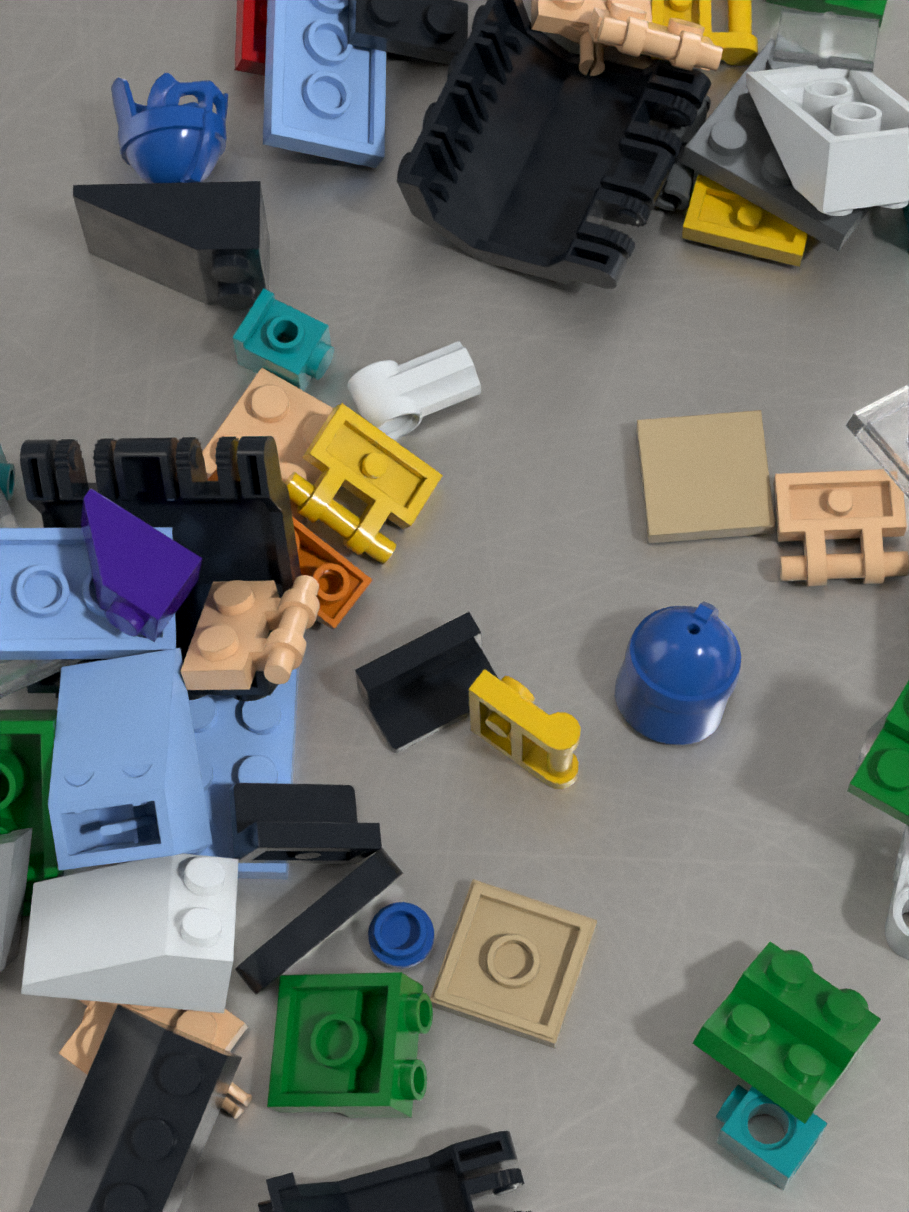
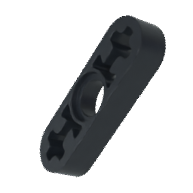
M383 848L380 849L235 968V971L253 993L257 995L403 874L402 870Z

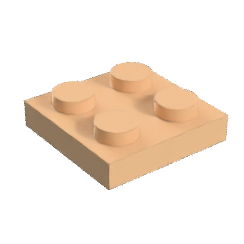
M261 368L202 451L207 479L217 468L215 448H217L219 438L236 436L240 440L242 436H272L277 445L282 481L285 483L289 476L296 472L314 485L322 472L302 457L333 408L266 369ZM290 500L292 516L306 526L309 520L297 513L298 505Z

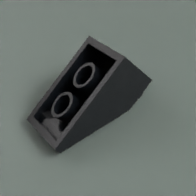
M260 181L73 185V199L90 254L202 303L220 305L229 310L248 309L253 306L263 288L269 291L270 237Z

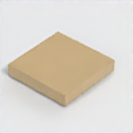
M761 410L637 420L636 432L648 543L774 534L775 519Z
M472 879L430 997L432 1007L555 1048L597 928V920Z

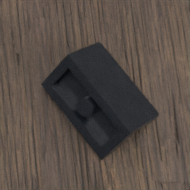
M470 612L355 670L358 692L388 746L394 753H398L470 716L469 688L484 669L497 677L482 651V633Z
M237 783L229 790L234 859H238V863L356 864L382 849L380 823H358L355 790L351 785Z

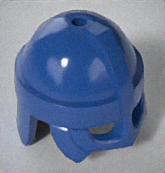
M164 73L153 84L146 106L134 102L127 80L119 77L116 78L111 86V92L119 128L118 143L122 159L125 163L131 166L144 183H193L205 181L226 149L228 93L222 94L219 88L210 80L180 83L171 74ZM186 95H193L198 100V103L190 102L178 105L180 97ZM213 104L216 107V113L212 111Z
M702 602L698 607L670 606L657 610L639 623L628 642L625 658L617 675L614 697L618 709L625 720L645 737L666 744H693L713 734L721 723L728 698L734 692L741 669V651L734 633L718 618L719 610L710 603Z

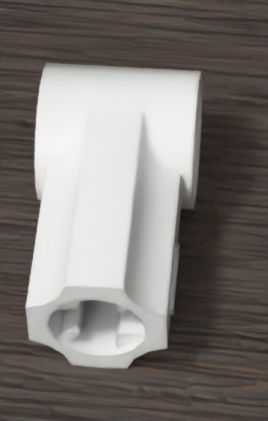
M460 341L400 365L392 360L370 364L355 373L347 384L361 417L393 440L399 439L413 431L421 423L424 416L481 394V384L474 363L466 347L464 348Z

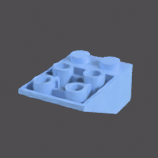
M180 648L61 668L48 799L59 870L174 856L213 844L188 691L180 672L183 665Z

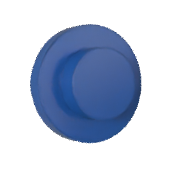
M406 902L389 904L380 909L370 923L368 930L369 945L375 957L389 967L396 969L414 967L421 963L432 950L434 944L432 921L424 910L414 904Z

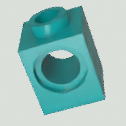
M739 1084L728 1096L715 1117L724 1123L717 1143L782 1190L786 1188L822 1137L828 1124L814 1113L804 1124L754 1087L747 1091ZM759 1114L771 1115L782 1124L784 1138L774 1144L758 1142L749 1132L748 1121Z

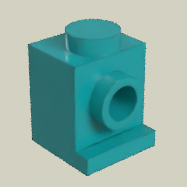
M264 288L232 337L239 365L255 373L264 368L305 391L312 378L320 380L331 364L335 348L331 345L329 325L276 300L274 293ZM283 336L293 340L288 343L280 342Z

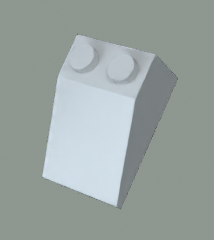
M856 60L747 72L746 86L793 187L812 203L818 211L831 216H845L851 214L856 208L880 206L897 209L908 205L909 102Z
M181 853L174 856L136 860L35 882L33 885L21 994L224 1013L234 956L238 859Z

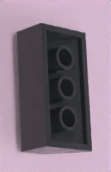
M117 1004L29 1212H177L242 1057Z

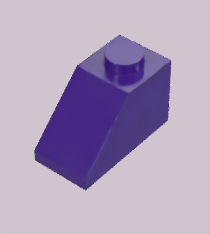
M90 489L83 498L81 525L99 608L105 611L106 619L121 632L133 637L138 636L140 633L155 642L197 583L202 558L95 490Z

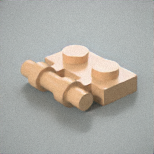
M612 3L610 11L594 7L588 29L593 41L617 47L618 51L623 54L639 57L641 53L668 60L672 66L692 71L693 67L706 71H717L723 48L714 45L709 37L703 36L705 30L703 26L678 18H670L668 27L645 21L647 12L620 3Z
M901 468L775 474L773 487L778 542L803 541L804 555L780 556L779 570L781 581L805 580L806 586L812 587L826 586L828 579L862 578L863 584H883L884 577L909 575L908 551L884 552L882 537L904 536L907 528ZM860 538L861 553L826 554L825 540Z
M308 575L298 576L294 580L292 589L285 591L282 598L279 597L274 580L213 582L180 670L186 689L250 690L256 671H264L265 678L274 684L288 682L292 670L298 668L302 663L306 651V641L303 636L305 630L313 626L320 608V602L316 597L319 590L317 580Z

